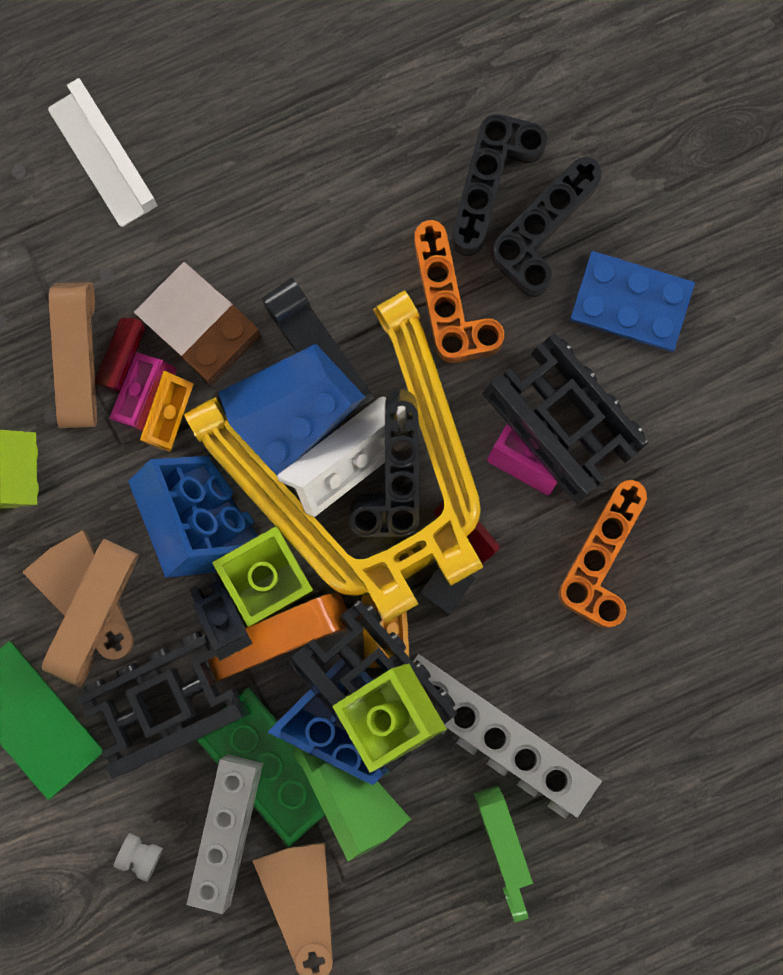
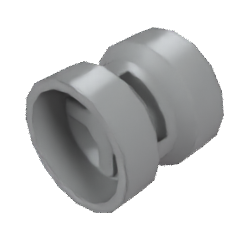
M129 833L116 857L114 867L121 871L131 869L132 872L136 873L138 879L148 882L160 859L163 848L155 844L143 845L141 844L140 837Z

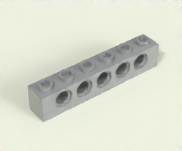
M418 654L413 662L416 660L421 662L431 675L428 680L451 696L455 702L453 709L456 711L458 708L466 706L474 712V723L468 728L458 727L454 722V717L445 724L447 729L459 736L456 743L473 755H475L477 750L483 752L490 757L486 764L504 777L508 771L519 777L520 781L517 786L533 797H536L539 792L551 800L548 807L566 819L569 813L578 818L602 780ZM490 728H499L505 735V742L498 749H490L485 744L484 736ZM522 749H530L535 755V763L528 770H521L515 764V756ZM553 770L563 772L566 779L564 787L558 791L549 790L545 782L546 776Z

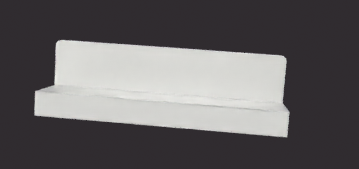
M78 78L67 85L71 94L50 106L48 110L116 221L121 227H124L158 205L82 81Z
M385 397L375 400L277 475L280 482L296 488L306 514L313 517L317 516L385 463ZM399 406L397 410L398 425H405V406ZM400 440L395 442L392 447L400 451L409 442Z

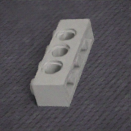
M230 754L219 760L187 900L188 906L223 914L231 906L262 771V762Z

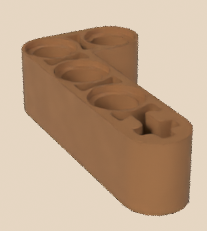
M92 282L55 283L49 290L56 416L59 428L96 427L97 425L91 317L95 310V295Z
M103 539L42 664L43 671L78 688L82 687L94 662L92 655L136 565L137 553L107 539Z

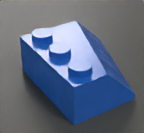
M317 344L218 392L231 427L276 475L323 441L365 398L360 390Z
M208 456L150 459L128 481L165 578L215 573L217 571L212 562L258 537V534L251 526L255 521L248 511L244 513L240 511L231 498L233 490Z
M341 658L326 675L340 692L346 696L337 683L352 670ZM363 671L351 683L359 690L373 681V679ZM311 689L268 731V733L371 785H374L384 775L379 769L371 773L369 772L346 730Z

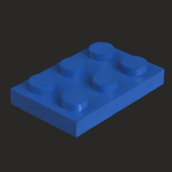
M591 251L570 321L673 353L695 282Z

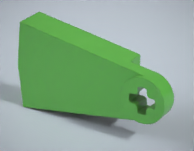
M294 746L295 759L303 768L348 862L377 848L411 820L378 781L371 785Z
M496 785L473 794L506 886L503 887V891L514 923L529 919L519 888L531 885L533 882L506 801L499 786Z

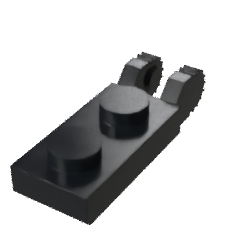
M215 575L209 578L211 581L210 585L215 592L209 597L205 598L202 590L197 585L189 590L195 601L193 606L212 649L219 661L253 643L230 594L223 587L219 577Z

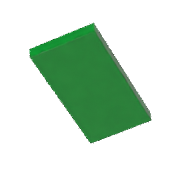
M12 641L7 642L0 648V744L46 799L51 800L102 755L104 749Z
M248 687L238 696L241 702H246L251 715L197 741L217 765H219V760L227 754L263 763L253 807L283 842L290 847L323 818L325 813L303 768L295 759L294 745L268 733L278 720Z

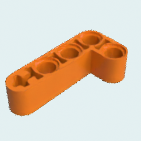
M427 220L422 222L415 231L414 247L438 357L447 363H458L496 354L501 349L504 341L502 325L494 319L465 322L446 230L437 221ZM432 233L433 238L436 239V255L430 257L429 244L427 241H424L425 234ZM441 267L447 272L448 276L442 282H433L427 274L432 268ZM441 302H449L454 306L455 312L452 316L443 318L435 312V306ZM485 329L492 330L497 335L498 340L491 346L483 345L477 338L478 333ZM454 336L461 341L462 348L458 352L449 353L442 346L443 340Z
M626 480L614 489L558 592L559 600L564 607L602 628H612L620 624L626 615L624 601L600 585L647 500V492L644 486L634 480ZM629 489L635 492L633 498L637 501V504L632 502L626 508L623 515L610 511L611 507L615 511L621 507L624 497L620 495V492L626 493ZM624 516H629V521ZM612 520L618 523L621 530L620 536L617 539L605 537L602 532L603 522ZM588 552H596L601 555L603 566L599 571H591L585 566L584 557ZM577 583L584 587L586 596L582 603L576 604L568 599L566 590L570 584ZM603 601H610L616 605L618 614L613 621L608 622L600 617L599 606Z
M335 592L323 595L246 628L253 644L221 661L217 657L208 661L215 681L226 679L308 644L313 639L316 641L347 629L339 619L343 613L348 611L341 593Z

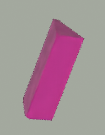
M136 352L109 419L143 432L163 371L175 375L177 369L163 360Z
M507 424L489 454L487 461L538 491L550 495L557 481Z

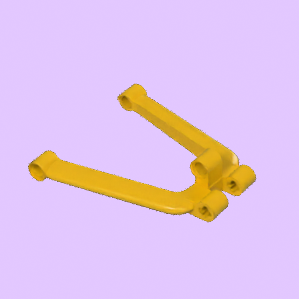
M405 290L377 305L373 310L393 343L407 389L417 400L419 426L443 496L444 510L435 521L399 544L366 559L351 557L315 517L305 513L302 503L284 483L278 480L275 473L231 427L216 397L184 414L198 441L203 442L210 454L268 519L278 527L284 537L326 584L344 595L358 596L369 593L386 623L418 605L405 579L435 563L434 559L450 586L483 568L476 552L467 539V536L475 529L479 521L481 511L479 496L424 330L419 322L420 316Z

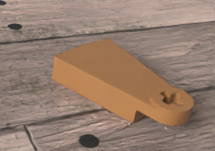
M82 530L51 547L27 567L23 574L65 616L96 552L87 533ZM119 602L96 646L97 651L103 657L110 660H119L126 657L131 652L134 644L133 635L124 618ZM112 632L114 635H123L124 639L120 642L121 650L117 651L115 648H106L105 644L109 641L108 633Z
M326 842L287 847L254 859L253 864L293 958L299 975H328L332 969L333 956ZM310 952H315L317 957H324L325 962L320 964V971L313 972L312 967L304 966V961L309 959Z

